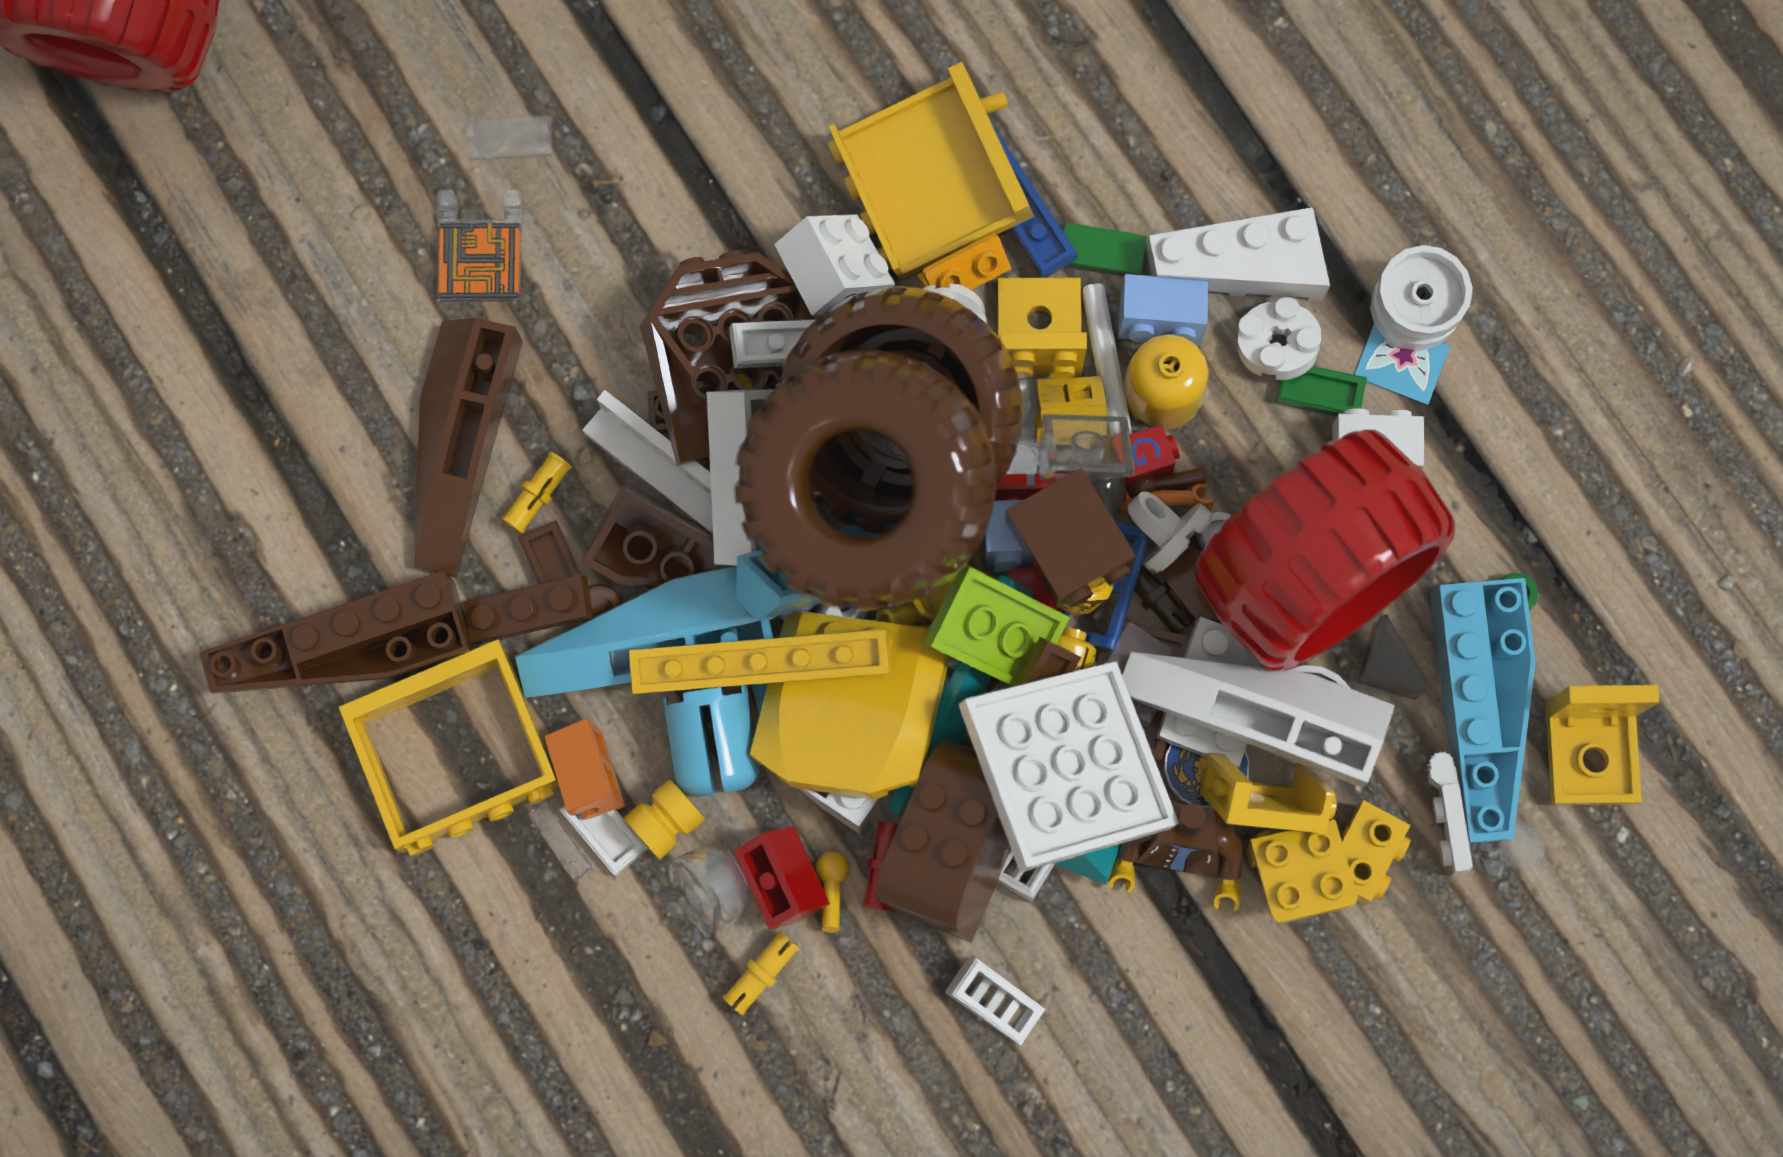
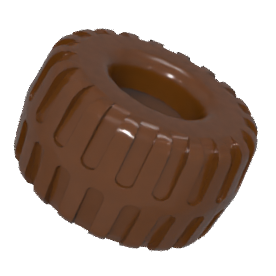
M901 286L861 292L844 299L824 312L805 330L796 345L790 350L783 363L782 368L784 370L776 388L798 369L817 359L853 350H879L897 353L928 364L937 372L953 381L961 389L960 391L969 402L974 404L983 419L982 423L994 447L997 476L996 488L1008 472L1017 451L1022 428L1023 405L1018 373L1003 342L996 333L972 310L956 300L929 290ZM863 430L843 431L829 438L815 454L809 471L810 497L814 504H820L829 511V516L843 524H852L866 532L881 534L892 529L906 514L912 497V472L906 459L881 452L868 441Z
M853 350L835 353L807 364L783 380L751 418L747 426L746 438L739 446L735 464L740 466L739 480L734 484L736 504L742 503L745 520L741 522L748 541L754 539L761 549L763 555L759 559L770 572L778 571L789 580L786 586L802 596L810 594L821 599L820 603L829 607L858 608V610L881 609L915 601L934 592L951 580L967 564L987 531L993 512L997 486L994 447L982 423L983 419L974 404L969 402L960 391L961 389L953 381L935 369L915 359L879 350ZM867 430L886 437L903 453L912 472V497L906 514L892 529L877 536L854 537L835 530L818 514L810 497L809 471L815 454L829 438L843 431Z

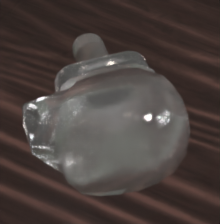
M1023 400L1021 435L1016 454L1008 470L1009 473L1027 474L1031 471L1033 465L1041 463L1043 455L1041 443H1037V440L1033 439L1035 430L1026 429L1031 402Z

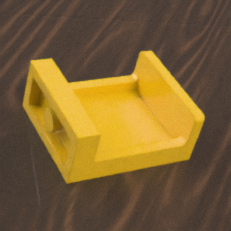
M1208 752L1200 794L1227 824L1326 834L1329 819H1332L1336 812V796L1334 790L1310 767L1297 763L1293 782L1290 786L1251 782L1225 754Z

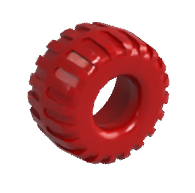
M0 0V47H3L5 51L17 57L27 58L38 66L49 67L74 78L81 77L92 80L93 83L105 86L110 84L134 91L143 89L147 92H176L191 86L200 74L217 28L220 0Z
M1372 429L1354 431L1344 435L1341 439H1335L1323 445L1318 452L1303 457L1297 462V465L1287 472L1279 474L1271 480L1270 485L1247 500L1244 507L1236 514H1232L1221 526V531L1215 533L1207 542L1197 558L1195 578L1223 627L1264 668L1270 671H1286L1300 666L1328 651L1359 630L1408 591L1433 567L1447 550L1454 538L1455 522L1452 514L1424 471L1414 464L1388 437Z

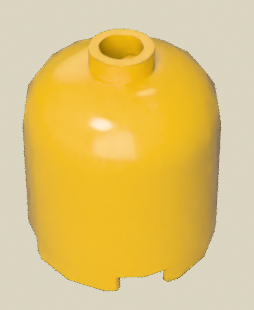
M1165 334L1151 338L1137 349L1130 360L1123 382L1127 407L1134 419L1143 421L1150 426L1163 424L1164 430L1180 428L1195 417L1203 404L1209 377L1206 358L1198 346L1183 336ZM1167 361H1172L1171 364H1164ZM1177 364L1178 370L1175 372L1174 367Z

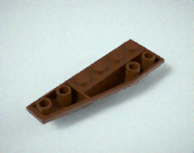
M479 318L447 320L441 323L419 402L415 568L434 573L444 570L449 576L457 578L523 344L516 327Z
M443 570L199 652L210 693L217 694L389 679L469 652L470 649L466 618L455 582Z

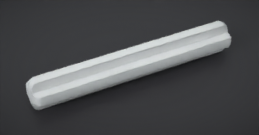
M1096 283L1083 287L1082 298L1097 376L1102 377L1107 405L1106 425L1109 441L1113 443L1116 438L1132 434V428L1105 287L1101 283Z

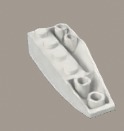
M1131 652L1122 674L1132 700L1362 788L1366 786L1370 779L1395 706L1313 674L1284 670L1270 671L1260 667Z

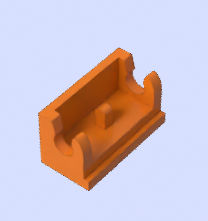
M586 718L544 736L566 811L569 815L573 816L581 813L582 820H587L611 810L625 807L603 733L596 725Z

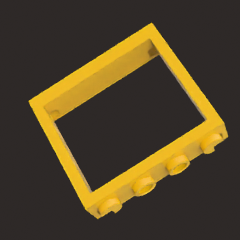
M499 639L339 706L393 847L402 854L406 852L410 856L421 854L433 848L434 844L432 841L445 835H449L450 839L463 836L474 830L473 823L487 817L490 822L505 818L514 813L513 806L529 800L530 804L547 800L554 795L553 789L559 787L549 753L524 696L508 653ZM498 668L542 776L408 833L366 724Z

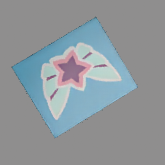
M1373 325L1355 375L1367 377L1366 382L1428 405L1451 345L1441 343L1435 348L1421 351L1402 349L1386 340L1375 325Z

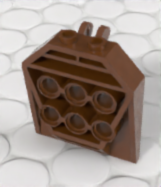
M734 250L720 255L719 259L704 261L703 257H693L680 262L640 325L677 466L710 459L707 395L699 391L696 381L706 382L715 392L728 390H775L776 385L781 380L776 371V366L734 368L731 340L725 334L723 326L730 327L732 323L763 322V319L771 321L815 320L814 315H811L789 272L758 252L743 255L742 250ZM683 334L694 335L698 339L700 347L690 346L685 341ZM736 374L746 375L752 382V388L742 386L738 382Z

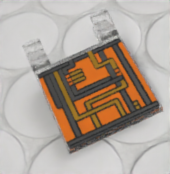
M440 190L437 196L439 217L438 302H521V244L524 200L519 190L504 191V219H457L459 204L457 196L452 190Z

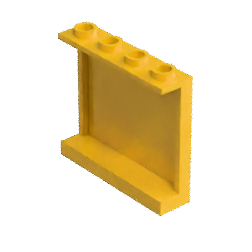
M963 62L947 68L951 75L950 78L847 128L838 131L834 124L828 126L834 140L827 142L838 165L845 162L850 173L849 176L844 178L846 186L853 200L861 198L866 211L860 213V217L867 226L870 236L877 233L882 247L876 250L886 261L888 271L893 269L900 281L992 233L997 235L1034 217Z

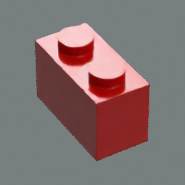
M795 826L764 832L734 850L769 930L799 923L830 905Z

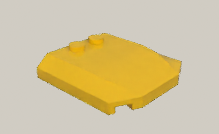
M804 611L785 615L780 638L888 629L892 673L768 683L750 751L751 757L759 765L762 764L777 775L785 784L795 788L877 799L887 796L888 791L907 785H910L911 788L915 787L926 764L950 656L923 643L929 631L928 628Z

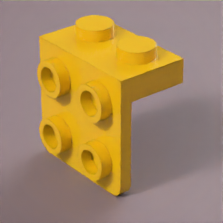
M1336 820L1329 821L1326 834L1295 830L1280 832L1279 829H1272L1260 832L1254 836V839H1250L1246 850L1250 868L1257 867L1269 912L1275 923L1282 924L1350 908L1356 904L1358 895Z

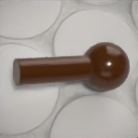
M1201 467L1156 477H1146L1127 485L1126 492L1130 498H1134L1143 491L1151 493L1159 490H1176L1196 484H1206L1204 468Z

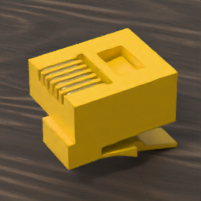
M1101 376L1037 380V404L1039 411L1035 413L1037 443L1064 442L1078 447L1086 445L1112 450L1108 437L1092 435L1106 433L1107 405Z

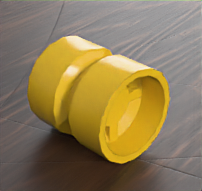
M669 778L654 790L655 792L652 794L653 804L649 805L641 802L623 817L659 860L678 845L676 834L682 833L687 835L689 832L692 833L705 821L701 813Z

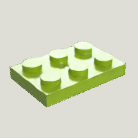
M965 565L956 574L923 643L1014 687L1039 637L1057 644L1070 617Z

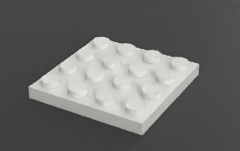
M1117 661L968 698L959 704L1020 872L1166 831L1179 824Z

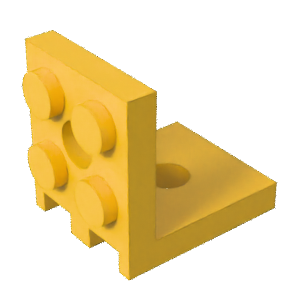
M998 278V337L1011 357L1018 373V378H1048V374L1056 379L1081 377L1087 351V332H1081V278ZM1034 311H1044L1050 316L1051 323L1044 329H1035L1028 323L1027 318Z
M1658 685L1568 686L1545 703L1551 805H1636L1642 803L1636 716L1659 703ZM1586 750H1596L1603 756L1604 768L1601 772H1591L1584 766L1583 755Z

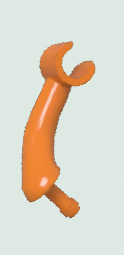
M1203 484L1194 485L1192 490H1159L1151 492V494H1154L1167 506L1187 505L1188 511L1198 503H1201L1211 512L1215 502L1214 498L1202 499L1207 490V487ZM1118 485L1115 488V492L1124 502L1119 512L1123 516L1131 517L1128 505L1134 498H1130L1123 485Z

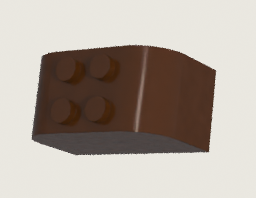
M949 739L942 740L934 748L921 772L888 848L877 885L878 899L894 912L969 943H972L997 885L1000 873L1011 851L975 749Z

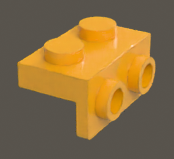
M992 233L925 267L923 272L916 276L922 289L931 285H935V289L941 287L949 288V284H959L972 290L1011 270L1000 238L995 233Z

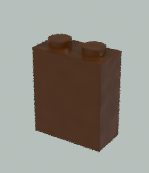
M1082 467L1006 510L1005 521L1057 608L1066 603H1069L1070 607H1075L1093 595L1092 588L1105 581L1108 586L1114 585L1131 574L1129 567L1133 566L1136 555Z

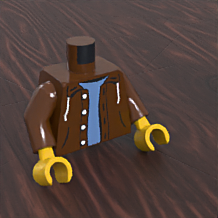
M1171 802L1179 822L1177 826L1166 831L1121 843L1118 851V857L1121 859L1114 861L1109 875L1110 889L1113 888V883L1116 879L1125 878L1126 893H1130L1135 887L1133 863L1137 862V864L1213 878L1220 877L1223 880L1217 884L1213 902L1214 907L1219 910L1221 898L1229 897L1235 902L1234 911L1236 912L1239 909L1242 887L1236 880L1240 879L1243 844L1229 826L1223 825V819L1214 809L1204 808L1197 804Z

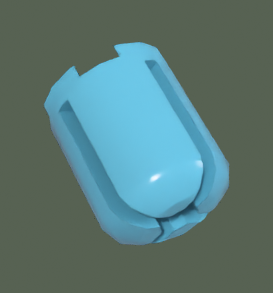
M741 685L742 693L726 695L725 689L721 687L683 693L684 702L670 705L668 697H662L675 782L682 792L694 797L716 794L704 707H710L724 793L743 790L757 779L759 764L750 755L754 732L747 685Z

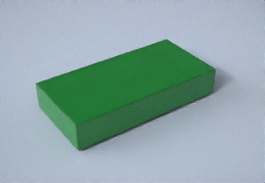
M1066 222L1064 234L1078 253V258L1071 261L1065 267L1125 276V274L1141 275L1147 235Z
M1312 366L1307 372L1296 378L1280 380L1275 404L1338 416V414H1344V411L1348 409H1361L1367 377Z

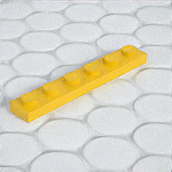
M888 629L629 650L632 694L892 673Z

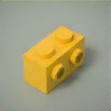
M1365 800L1356 806L1341 835V841L1358 895L1357 902L1363 906L1370 903L1373 898L1377 900L1382 898L1391 881V877L1386 875V872L1392 860L1400 862L1411 842V839L1405 837L1410 827L1409 824Z

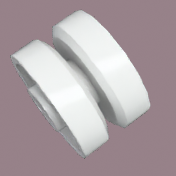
M1421 245L1403 250L1390 260L1372 292L1370 311L1375 327L1386 340L1402 349L1421 351L1437 347L1450 338L1471 304L1473 287L1467 269L1456 256L1442 248Z

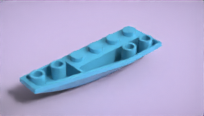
M737 565L673 578L516 655L515 659L525 698L559 694L631 682L629 650L774 638L770 620L756 621L736 601Z
M1525 578L1439 585L1430 593L1445 720L1451 757H1454V766L1457 770L1469 843L1512 840L1514 839L1536 664Z

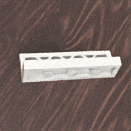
M604 390L597 398L601 409L582 430L583 434L696 524L713 534L710 472L696 461L677 466L671 441Z

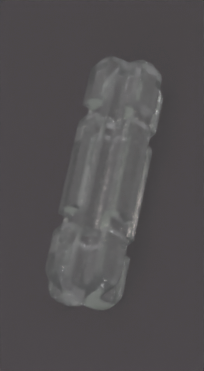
M546 802L537 805L529 812V818L536 828L542 829L541 835L558 859L566 863L564 867L570 876L575 880L581 879L593 869L592 864L584 853H579L581 848L563 823L555 819L557 815L551 806Z

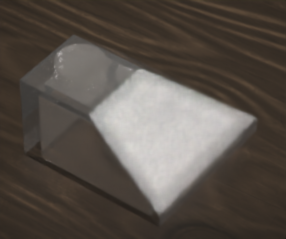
M1043 414L1038 448L1040 479L1056 482L1081 467L1090 481L1134 476L1135 465L1127 417Z

